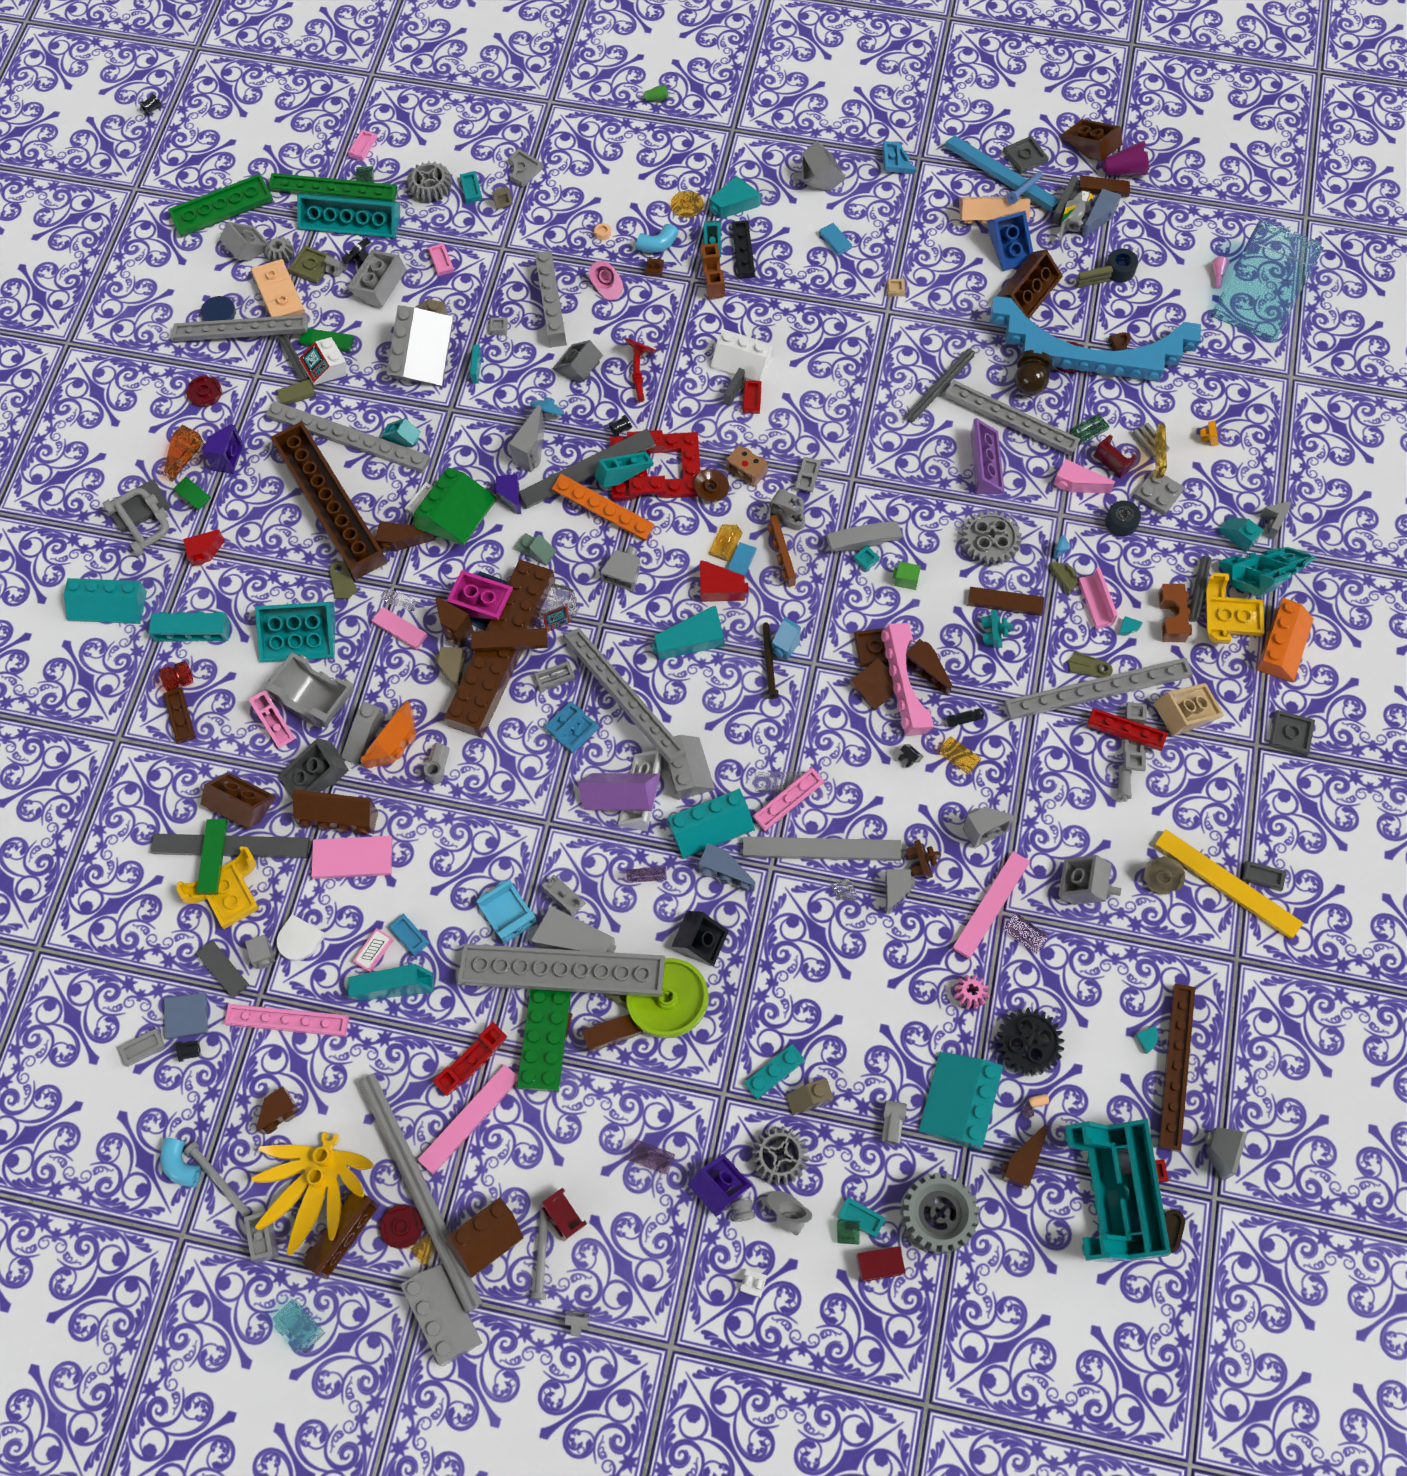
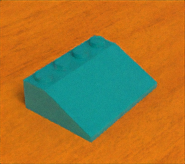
M334 602L255 606L259 662L286 661L291 653L298 656L301 654L307 659L335 657L336 618Z
M940 1051L918 1132L980 1151L984 1145L1003 1065L984 1059Z

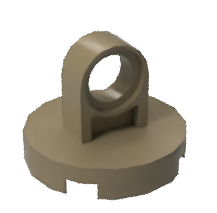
M1163 856L1148 862L1144 871V881H1146L1150 890L1166 895L1170 894L1171 891L1176 890L1177 892L1182 888L1185 881V871L1178 861Z

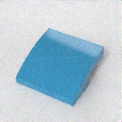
M571 701L544 726L545 730L571 753H574L600 728L598 723L586 716L584 711Z

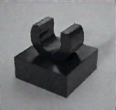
M904 744L900 749L903 754L898 757V760L902 761L907 757L909 762L906 764V767H911L914 762H920L924 756L912 745Z

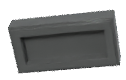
M742 368L737 370L724 393L725 405L730 406L744 383L745 370Z
M1246 861L1241 880L1281 892L1284 887L1286 871Z

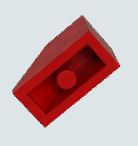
M219 529L183 539L187 557L192 566L202 565L211 561L225 542Z

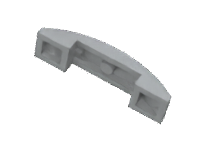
M1127 702L1125 719L1145 725L1147 704ZM1123 739L1125 769L1145 772L1146 753H1144V745Z

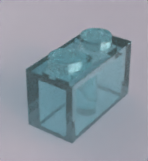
M294 1299L272 1318L276 1323L274 1328L282 1336L286 1334L290 1339L288 1344L295 1352L306 1353L325 1334L304 1307Z

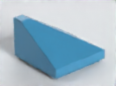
M1064 535L1060 536L1053 559L1059 558L1070 549V544Z

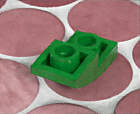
M184 477L173 488L177 494L197 510L204 507L211 499L206 492L187 477Z

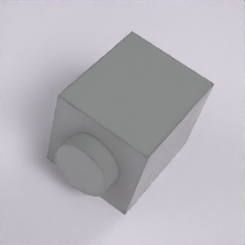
M265 935L245 941L251 964L256 969L267 968L271 963L276 962L270 940Z

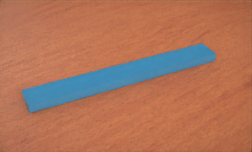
M953 136L945 143L946 148L1014 190H1017L1028 181L957 136ZM1035 184L1022 194L1050 212L1057 208L1060 201Z

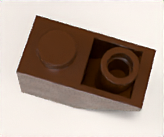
M282 1086L264 1098L256 1129L261 1134L274 1132L279 1124L295 1118L296 1113L300 1111L286 1088Z

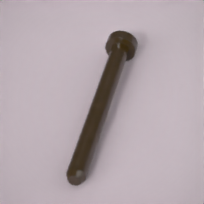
M764 622L762 630L768 683L766 698L776 699L779 697V691L775 688L770 625Z

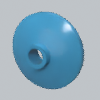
M545 397L544 400L530 402V405L535 408L537 405H540L542 411L564 415V411L554 404L555 400Z

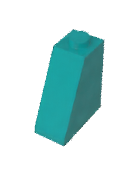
M738 176L709 198V210L721 219L757 208L761 205V193Z

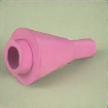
M1219 256L1212 261L1216 278L1215 288L1222 287V279L1230 263L1224 256Z

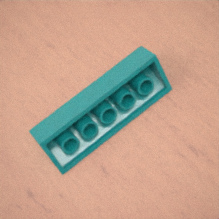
M309 193L297 194L298 229L395 238L400 222V202Z

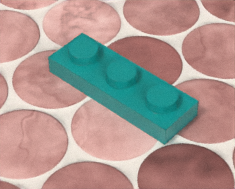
M791 1044L745 1081L744 1085L755 1099L758 1100L802 1065L805 1059L794 1045Z

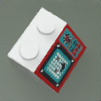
M332 337L314 342L299 358L313 385L346 376V361Z

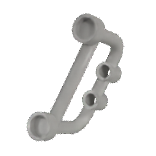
M142 488L132 489L112 502L108 499L102 503L110 515L118 512L136 539L130 546L138 557L145 553L143 549L164 537L169 530V524L166 519L169 517L163 507L158 508L157 504L160 502L154 494L150 495ZM137 495H141L162 526L158 532L147 539L143 538L121 505Z

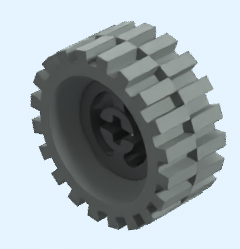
M934 1173L932 1176L928 1174L923 1176L922 1179L917 1180L906 1193L900 1210V1215H902L901 1224L906 1229V1236L912 1238V1243L915 1246L919 1245L923 1251H932L936 1255L940 1253L949 1254L960 1249L974 1235L976 1226L979 1224L978 1214L980 1210L979 1206L976 1207V1196H972L970 1193L972 1189L968 1185L965 1187L962 1184L963 1180L960 1178L953 1179L951 1178L952 1174L948 1173L945 1176L940 1175V1173ZM935 1199L946 1201L954 1212L953 1221L949 1218L950 1210L948 1208L942 1214V1218L939 1217L933 1223L936 1226L944 1225L945 1229L943 1230L932 1228L924 1217V1208L929 1210L928 1218L931 1220L936 1215V1211L938 1212L944 1207L945 1204L943 1203L935 1204L933 1202Z

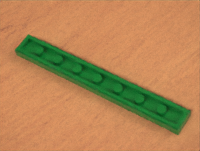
M271 173L268 187L270 191L309 193L395 201L398 188L394 184Z

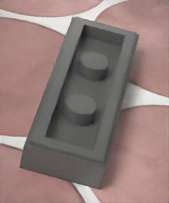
M213 940L196 953L231 997L235 998L249 986V983Z

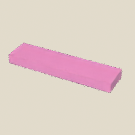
M813 767L810 768L754 814V820L766 832L823 785L825 781Z

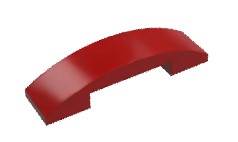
M494 1022L478 1036L479 1039L433 1080L446 1096L455 1091L479 1070L508 1037Z

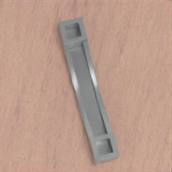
M552 251L535 253L549 345L550 348L566 346Z

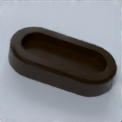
M1169 1210L1164 1215L1171 1253H1174L1180 1247L1185 1227V1217L1178 1210Z

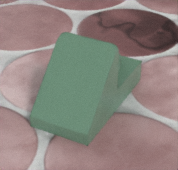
M525 533L515 546L517 551L545 566L548 565L556 554V550L539 534L534 538Z

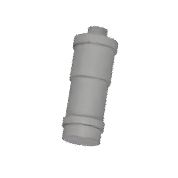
M1124 765L1119 766L1117 798L1121 799L1122 802H1127L1132 797V771L1125 769Z

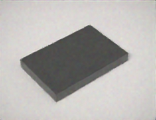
M154 479L137 487L145 489L150 495L154 494L160 502L157 504L159 509L163 507L166 511L171 508ZM137 495L121 504L135 526L155 516L141 495ZM118 512L112 514L122 533L129 530Z

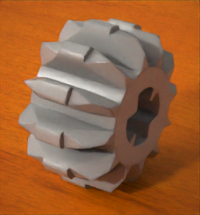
M276 236L273 240L269 239L270 243H265V254L270 262L283 259L284 262H289L290 258H293L294 247L289 239H285L283 236L280 238Z

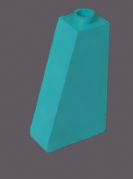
M712 606L655 635V643H652L653 652L658 654L659 660L724 647V635L716 606Z
M410 964L348 977L347 992L350 998L357 1001L433 993V972L417 964Z

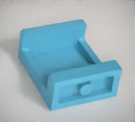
M511 880L500 882L494 890L483 893L476 901L503 944H506L538 923L535 915L529 910Z

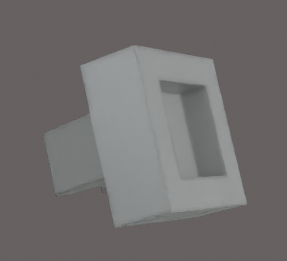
M326 255L324 260L326 262V272L331 274L334 269L333 275L339 277L343 270L346 271L348 264L346 265Z
M572 1310L567 1312L565 1325H571L570 1336H580L582 1327H587L589 1324L590 1313Z

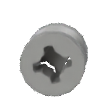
M751 1199L731 1204L732 1209L735 1210V1222L755 1218V1213L751 1208L753 1205Z

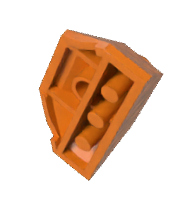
M406 700L361 757L360 761L366 769L393 764L402 757L408 744H412L415 740L417 733L410 702Z

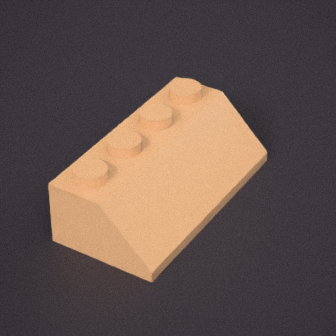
M959 197L960 219L964 220V223H974V220H981V223H987V220L1026 211L1027 220H1029L1031 199L1019 197L1015 204H1010L1006 197Z

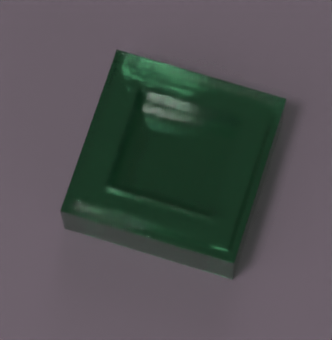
M838 1219L837 1243L859 1245L860 1221Z

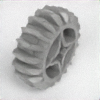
M428 161L426 164L422 162L420 166L416 164V168H411V172L408 173L407 183L413 197H416L418 201L421 199L423 202L429 200L431 203L432 200L438 201V198L443 199L444 195H448V191L451 190L452 179L446 166H443L441 163L437 164L436 161L433 163Z
M784 1126L781 1127V1133H777L776 1127H773V1134H770L769 1130H765L767 1138L759 1135L758 1139L762 1143L754 1142V1147L759 1150H752V1155L758 1156L752 1159V1163L760 1164L755 1168V1171L763 1170L760 1175L762 1179L769 1175L768 1183H771L772 1179L776 1178L777 1186L780 1184V1179H783L784 1185H788V1177H790L792 1182H795L796 1177L794 1174L801 1177L803 1173L799 1168L806 1170L807 1165L802 1162L809 1161V1157L803 1155L808 1153V1148H801L805 1145V1140L797 1141L800 1138L799 1133L794 1137L791 1136L793 1129H789L788 1134L784 1133ZM783 1140L779 1147L767 1146L771 1141ZM789 1143L795 1147L798 1153V1160L788 1153ZM783 1147H785V1159L783 1160L782 1158V1160H779L778 1164L776 1165L777 1155L775 1153L778 1152L779 1154V1151H782ZM763 1152L773 1159L771 1169L766 1166L763 1160ZM783 1164L794 1166L787 1172H777Z

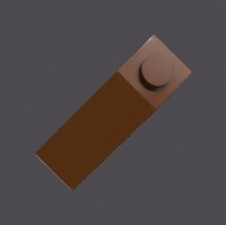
M380 521L375 540L382 551L389 552L434 541L436 536L416 529L414 525Z
M919 639L906 653V664L948 696L951 692L952 683L935 650L928 642H923Z
M1044 1125L1008 1159V1162L1004 1160L1000 1173L1003 1174V1181L1025 1190L1030 1186L1049 1128L1048 1125Z

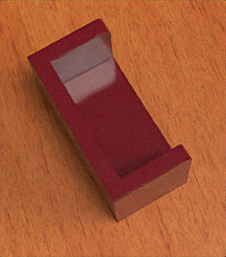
M1109 435L1098 444L1094 456L1121 478L1133 468L1137 457L1133 455L1127 459L1111 445L1113 436Z
M561 1188L539 1206L564 1242L584 1228L587 1222L585 1220L581 1221L563 1194L565 1192L564 1188Z
M900 1246L857 1253L856 1255L861 1283L902 1276L906 1273Z

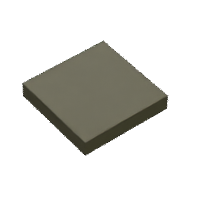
M304 245L288 268V273L318 285L326 273V262H324L326 255L334 257Z

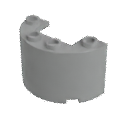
M291 653L265 686V689L276 701H281L286 706V709L302 720L316 727L326 728L353 693L354 685L347 679H344V681L338 677L334 681L329 679V676L324 672L320 671L318 673L313 670L305 656Z

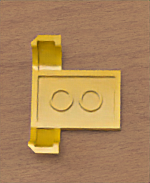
M1212 574L1208 579L1206 587L1207 636L1212 643L1229 644L1231 642V634L1263 636L1265 633L1263 600L1225 597L1229 574Z
M241 846L239 848V856L222 866L218 895H198L196 892L198 880L192 883L179 881L176 887L182 901L187 904L199 903L207 899L223 929L260 909L244 880L256 867V861L248 847Z

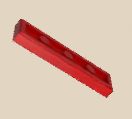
M1096 708L1092 709L1087 723L1088 727L1162 751L1168 734L1167 732Z

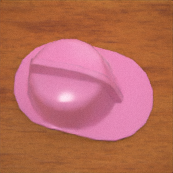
M597 261L593 263L589 270L591 282L605 299L615 300L622 294L623 282L620 276L608 262Z

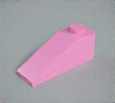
M1065 459L1053 485L1068 492L1110 494L1115 481Z
M266 690L248 699L278 748L295 739Z

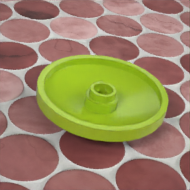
M665 958L662 997L627 995V1008L632 1020L643 1032L657 1038H675L694 1029L703 1019L708 1008L709 992L704 977L696 967L680 959Z

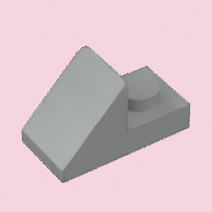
M1287 501L1267 506L1263 509L1260 517L1270 521L1266 528L1269 530L1266 537L1272 540L1275 538L1292 502Z

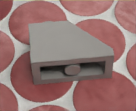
M911 869L886 870V914H890L910 895L911 888L915 887V877L911 876Z

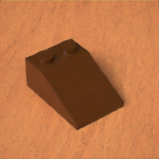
M1081 119L1061 134L1063 140L1087 158L1096 161L1104 160L1123 145L1120 126Z

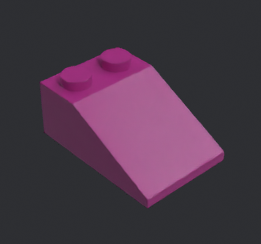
M461 570L447 602L468 613L469 617L499 620L513 587Z

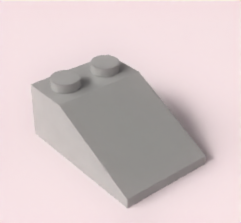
M537 405L509 443L513 464L529 472L537 468L541 462L545 424L540 405Z

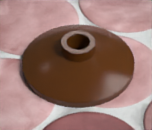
M705 469L696 475L694 489L702 499L709 502H717L724 499L728 494L729 482L721 472L714 469Z

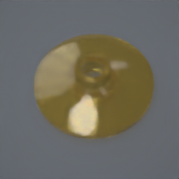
M681 191L674 195L671 200L672 211L677 216L683 218L697 216L704 207L702 197L694 191Z

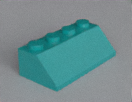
M67 578L64 591L67 620L141 624L147 591L140 581Z
M740 788L667 817L669 829L683 859L705 851L707 844L717 846L755 831L748 805Z

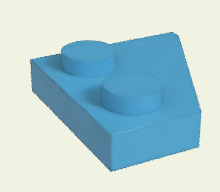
M883 141L884 171L915 174L916 167L910 164L909 156L904 152L899 142Z

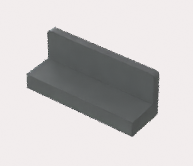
M1072 175L1054 212L1052 223L1062 225L1067 201L1074 199L1080 193L1079 188L1076 187L1078 177Z

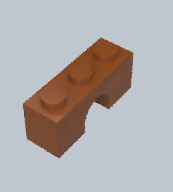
M718 243L701 245V261L708 299L725 297V281L720 267Z
M1162 584L1158 592L1160 609H1168L1175 614L1174 617H1165L1161 625L1163 642H1186L1192 634V625L1189 624L1190 608H1187L1189 592L1186 591L1185 584Z

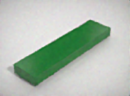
M207 819L196 890L198 895H218L228 826L227 819Z

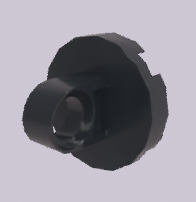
M366 237V239L364 238L356 244L349 252L350 254L346 253L343 256L342 260L347 265L355 259L361 266L369 255L365 250L371 245V241Z

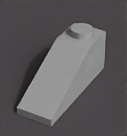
M365 701L363 702L353 721L341 755L342 759L359 766L361 757L366 753L385 719L381 708Z

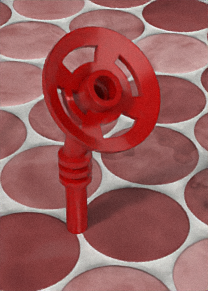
M625 338L624 340L633 348L634 353L633 385L636 388L638 402H643L645 398L642 387L643 378L642 373H640V355L642 356L643 353H657V350Z

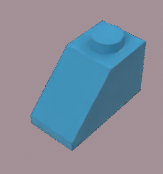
M786 617L783 619L772 641V651L777 657H783L788 660L800 644L801 627Z

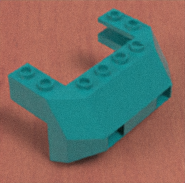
M1148 1118L1113 1125H1103L1091 1121L1065 1125V1140L1068 1147L1088 1151L1087 1164L1092 1176L1090 1183L1095 1195L1094 1209L1098 1214L1099 1223L1097 1228L1099 1238H1082V1252L1086 1261L1118 1262L1169 1256L1171 1250Z

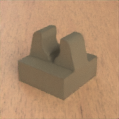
M500 186L492 192L497 209L513 204L508 187L502 188Z

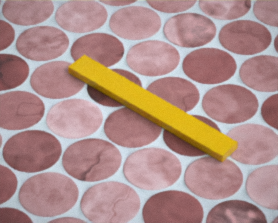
M1165 829L1155 843L1154 847L1178 861L1182 866L1290 940L1294 938L1304 922L1167 829Z

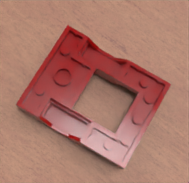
M662 430L649 431L656 446L646 450L647 454L681 452L683 478L665 479V475L647 476L646 469L620 485L612 486L613 501H631L644 494H656L663 498L700 497L694 489L695 477L700 472L698 432L663 434ZM641 431L627 432V436L610 437V446Z

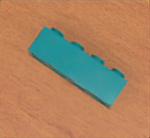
M220 611L214 613L159 612L158 614H151L149 635L154 642L228 641L230 620L226 613Z

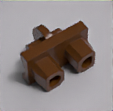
M920 839L914 841L915 845L906 849L909 860L919 858L920 861L919 864L911 866L912 874L915 878L923 876L927 879L932 878L933 874L929 861L932 867L937 866L936 860L941 857L939 851H933L932 846L927 847L928 853L926 854L924 844L921 843Z

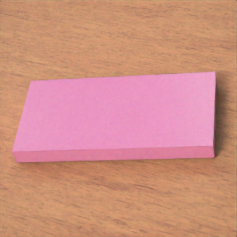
M392 836L313 840L311 877L313 879L392 875L393 838Z

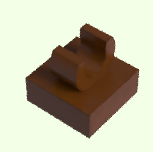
M647 258L645 276L662 278L664 260L660 258Z

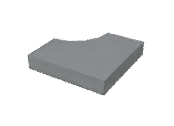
M519 148L508 158L509 163L513 166L510 180L522 188L544 168L543 163Z

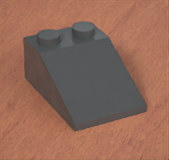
M317 738L279 774V777L293 799L294 789L321 792L335 784L349 769L331 741Z

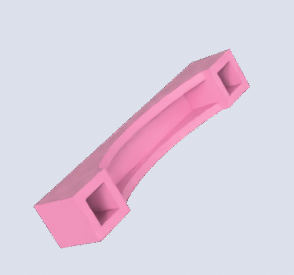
M888 624L882 631L881 639L884 642L885 656L889 662V674L892 676L893 691L897 697V709L901 715V726L904 729L905 735H925L934 726L930 709H925L916 697L907 674L906 652L908 645L913 641L910 624Z

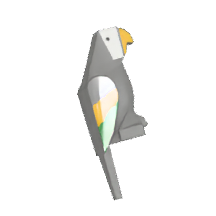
M1081 191L1074 199L1067 201L1058 242H1061L1066 228L1069 231L1078 232L1080 227L1083 226L1081 219L1085 214V206L1090 201L1093 202V195L1090 192Z

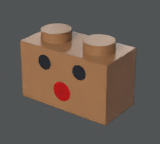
M738 445L726 459V469L756 487L768 473V463L764 458L753 454L748 448Z

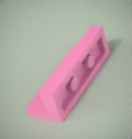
M1096 568L1093 575L1079 578L1078 583L1094 627L1099 629L1113 626L1118 614L1100 568Z

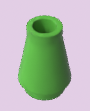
M661 84L644 91L646 101H665V99L669 98L666 85Z

